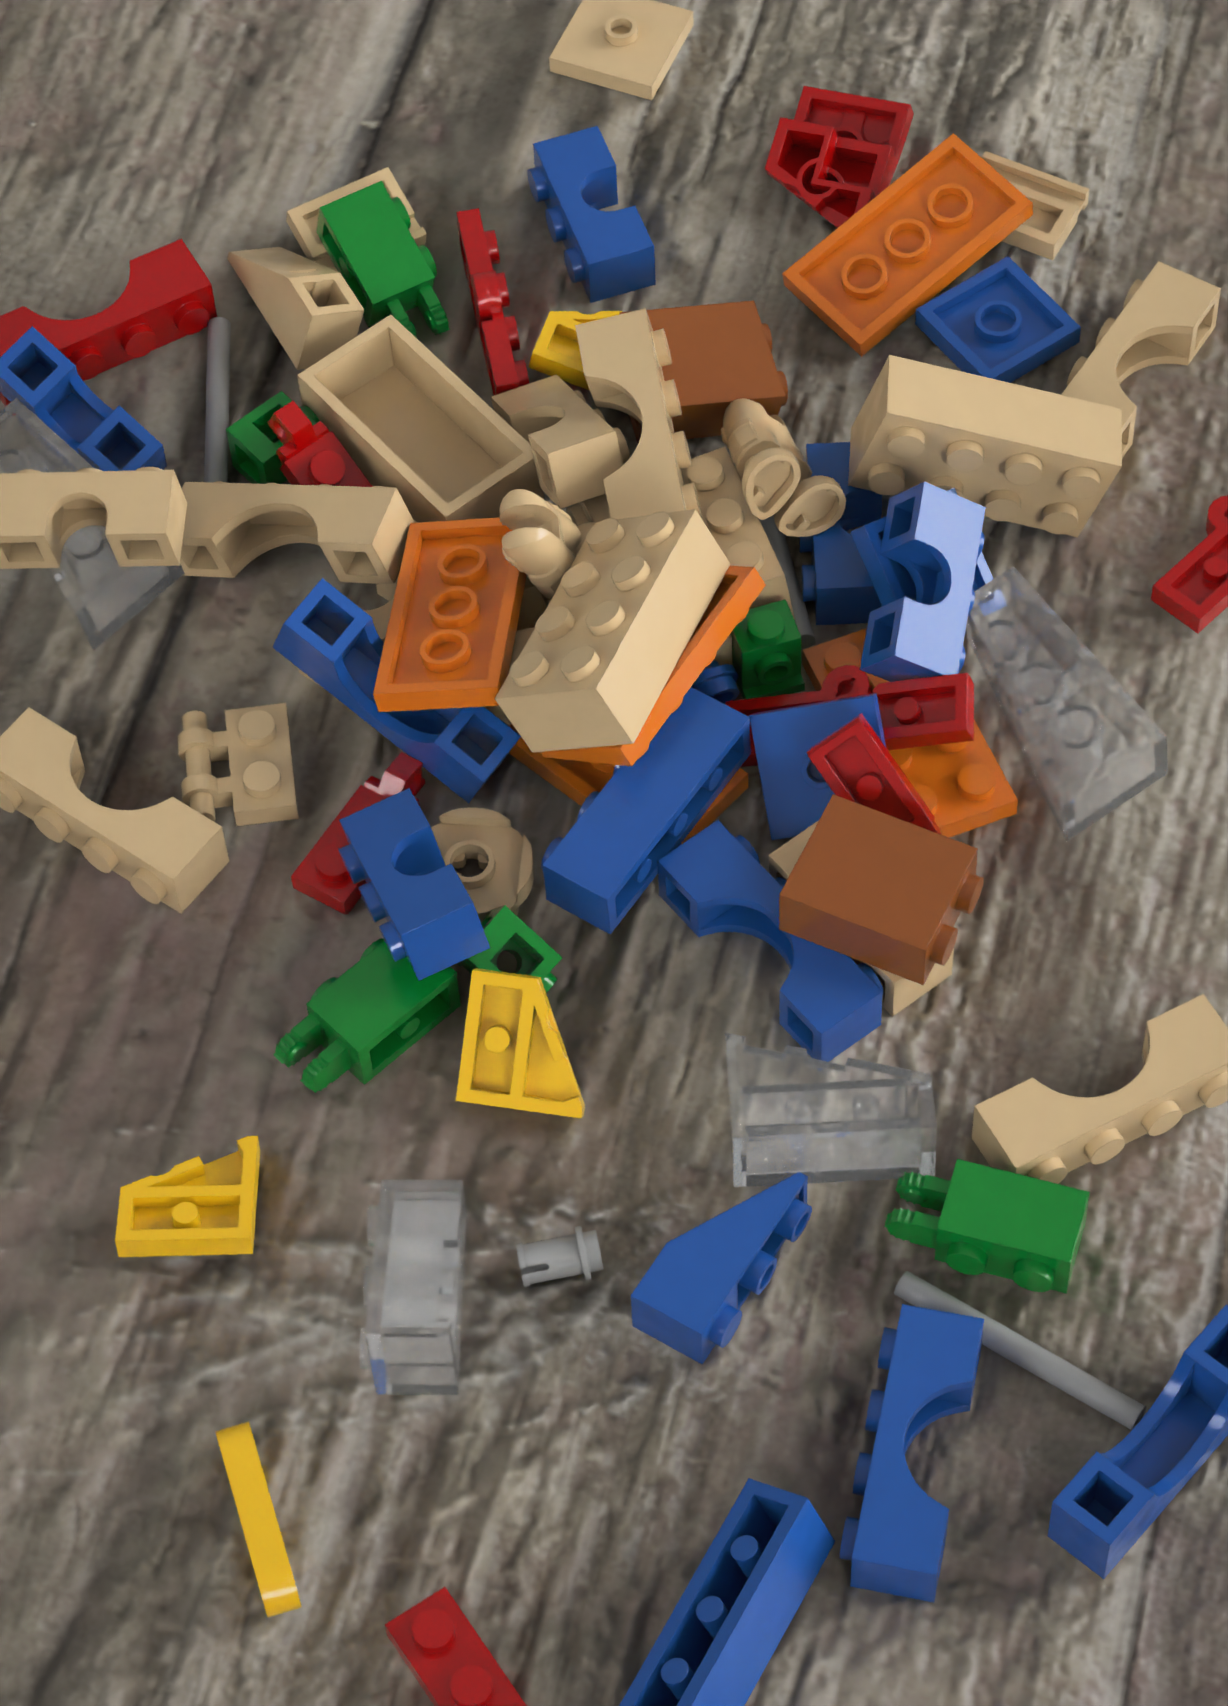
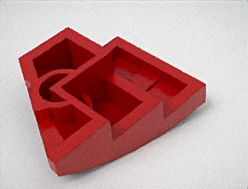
M804 86L794 120L782 117L779 119L765 171L838 228L890 185L914 116L911 104Z

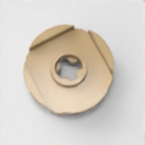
M459 808L440 815V823L431 827L445 865L452 864L454 868H463L466 864V859H477L479 868L484 870L479 875L473 877H464L457 873L474 903L480 922L483 921L491 910L506 905L515 915H518L519 906L527 899L534 881L533 852L525 834L522 837L518 831L511 827L510 819L499 812L489 809Z

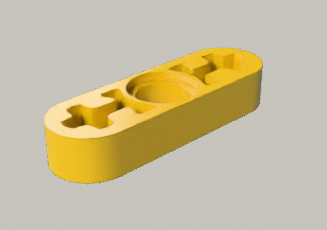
M248 1421L217 1430L215 1433L267 1618L302 1608L250 1423Z

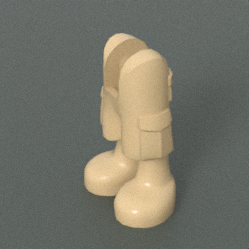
M741 398L731 402L724 413L721 437L724 444L730 450L732 462L735 463L738 475L742 480L743 496L752 514L761 520L774 515V521L778 530L786 536L793 537L817 535L835 525L842 517L846 505V498L839 483L828 476L818 475L811 477L812 471L805 461L803 454L796 447L785 423L778 415L769 416L760 403L749 399Z
M515 489L508 492L500 505V522L510 530H513L502 537V551L506 560L520 572L528 575L531 583L538 588L545 598L552 599L561 584L562 576L570 568L586 540L588 531L596 522H584L576 526L572 522L571 516L559 509L557 505L545 501L531 491Z

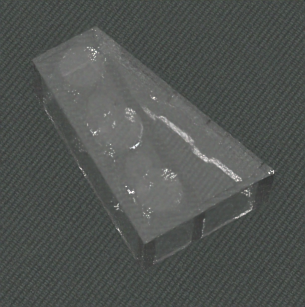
M725 1033L726 1087L734 1187L775 1185L797 1172L808 1176V1183L898 1179L905 1172L935 1177L937 1123L931 1074L849 1057L846 1065L807 1058V1049L786 1045L784 1053L748 1046L745 1043V1036Z
M382 1180L379 1205H369L367 1239L368 1245L374 1246L372 1266H365L364 1306L368 1308L366 1326L362 1327L360 1332L361 1369H372L376 1395H459L467 1207L463 1180Z

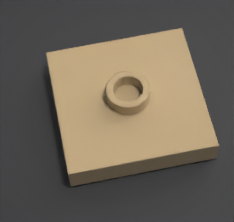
M582 0L549 57L550 72L652 100L694 25L693 11L655 0Z

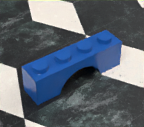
M322 578L284 622L272 647L404 753L421 761L423 768L467 803H470L504 761L521 736L485 707L378 712L373 691L384 643L375 629L372 617Z
M717 820L657 860L659 896L698 937L720 932L744 933L767 942L781 954L788 964L790 973L779 990V1024L820 1067L881 1025L884 990L879 978L869 966L864 963L857 965L849 956L779 930V894L786 880L781 877L774 879L760 864L757 852L746 838L741 835L734 837Z
M902 1304L897 1329L884 1327L878 1368L889 1370L885 1391L876 1389L871 1391L865 1430L876 1432V1438L872 1454L859 1453L852 1494L864 1496L860 1518L846 1517L839 1558L851 1561L850 1587L935 1603L947 1538L949 1509L931 1498L916 1483L908 1468L905 1455L914 1438L926 1426L942 1417L970 1411L982 1347L983 1318Z
M1227 1304L1184 1351L1170 1380L1139 1423L1122 1441L1105 1453L1096 1451L1052 1502L1047 1536L1102 1579H1105L1228 1436Z

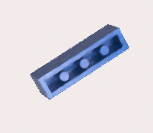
M691 687L683 697L679 708L671 713L651 740L645 754L637 759L632 767L615 765L613 776L600 792L593 791L585 799L580 808L577 822L564 838L559 836L550 843L541 862L546 900L611 935L658 874L657 860L680 846L751 754L750 717Z
M748 1478L619 1706H745L835 1543L834 1538L807 1497Z

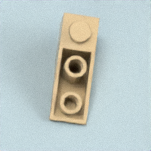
M282 247L231 251L228 253V261L297 370L307 369L357 336L364 308L340 272Z

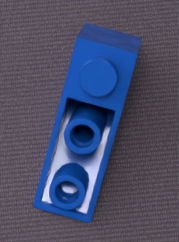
M797 1172L667 1242L631 1294L632 1326L700 1364L704 1363L715 1345L721 1348L725 1347L734 1336L740 1324L742 1311L739 1309L751 1291L759 1295L766 1288L777 1266L775 1255L786 1239L795 1242L800 1237L810 1219L812 1206L807 1204L808 1176Z

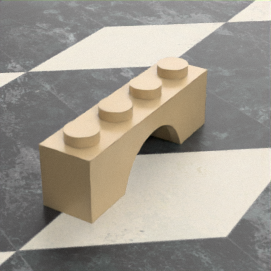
M1160 261L1157 262L1144 281L1137 279L1132 284L1125 298L1122 312L1117 319L1109 317L1105 321L1098 334L1095 349L1088 358L1081 356L1076 361L1069 374L1067 387L1061 394L1122 409V458L1133 443L1137 406L1121 389L1120 384L1132 373L1152 365H1189L1216 327L1221 288Z
M646 308L575 325L584 376L596 407L622 411L635 418L642 425L641 437L632 456L621 468L603 479L610 518L623 519L651 515L656 512L669 513L696 509L702 518L694 482L684 485L682 469L692 467V462L684 431L674 433L671 417L682 415L674 379L664 381L662 366L672 364L664 328L653 331Z
M223 481L185 482L182 491L187 501L180 566L177 567L183 576L235 578L251 561L271 549L293 543H310L320 546L340 582L394 584L400 571L410 523H415L398 489L392 487L332 486L328 484L227 483Z
M28 707L0 736V808L10 813L18 810L32 819L37 828L52 841L61 843L63 840L67 841L81 850L84 857L101 872L110 873L114 871L130 881L132 887L145 900L153 904H159L162 901L182 914L229 862L222 826L175 797H171L154 806L138 810L111 809L91 801L79 790L85 774V768L77 737Z
M1202 994L1147 1021L1142 1049L1144 1066L1140 1073L1123 1088L1103 1096L1075 1097L1056 1092L1032 1077L974 1106L972 1140L990 1167L1059 1184L1068 1172L1088 1162L1095 1165L1104 1163L1115 1157L1124 1148L1125 1144L1147 1133L1150 1136H1157L1167 1132L1180 1121L1183 1115L1203 1105L1213 1108L1228 1101V1027L1206 996Z

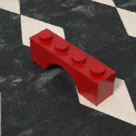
M179 239L130 260V276L124 292L111 306L97 314L75 320H58L41 316L22 306L1 315L0 357L33 326L76 365L77 372L83 381L92 379L104 371L134 358L145 356L157 348L187 335L196 334L203 328L208 327L209 320L217 317L212 284L183 240ZM0 393V399L8 413L18 409Z

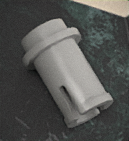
M577 1226L575 1227L576 1234L526 1244L517 1243L516 1250L524 1287L531 1286L534 1283L584 1274L585 1280L592 1279L590 1272L604 1270L596 1230L582 1232V1227Z

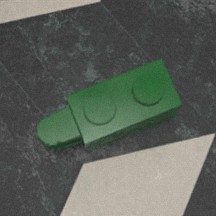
M379 181L319 208L316 233L337 271L342 274L364 308L363 318L369 328L391 314L417 338L415 327L409 320L406 311L418 307L428 327L435 335L450 330L447 314L433 290L434 280L437 277L435 261L425 245L417 246L409 231L411 222L408 212L400 198L397 196L391 198L383 182Z
M380 938L364 951L360 961L340 977H332L316 989L311 1000L306 1003L308 1016L280 1039V1042L276 1044L273 1056L289 1068L322 1045L325 1049L318 1054L317 1058H313L307 1064L300 1080L309 1090L312 1089L315 1093L322 1091L323 1088H327L329 1083H333L347 1070L365 1085L461 1006L457 972L448 967L418 981L407 958L405 957L395 962L384 939Z
M961 1159L956 1161L951 1181L913 1172H905L902 1177L898 1178L895 1191L898 1192L900 1199L911 1202L913 1205L919 1204L921 1207L941 1211V1216L938 1217L919 1211L913 1212L909 1209L894 1208L891 1213H888L884 1225L889 1235L900 1238L902 1241L908 1240L910 1243L935 1249L934 1260L945 1262L949 1267L963 1274L979 1275L988 1273L1011 1279L1018 1286L1030 1291L1046 1292L1054 1290L1067 1293L1086 1223L1090 1192Z

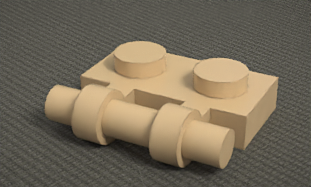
M286 703L224 710L226 731L212 732L209 730L207 716L202 711H189L182 716L183 731L178 735L179 757L186 762L187 777L181 784L183 803L214 822L216 819L215 808L233 806L236 826L299 819L289 716ZM229 760V777L216 778L212 775L211 762Z

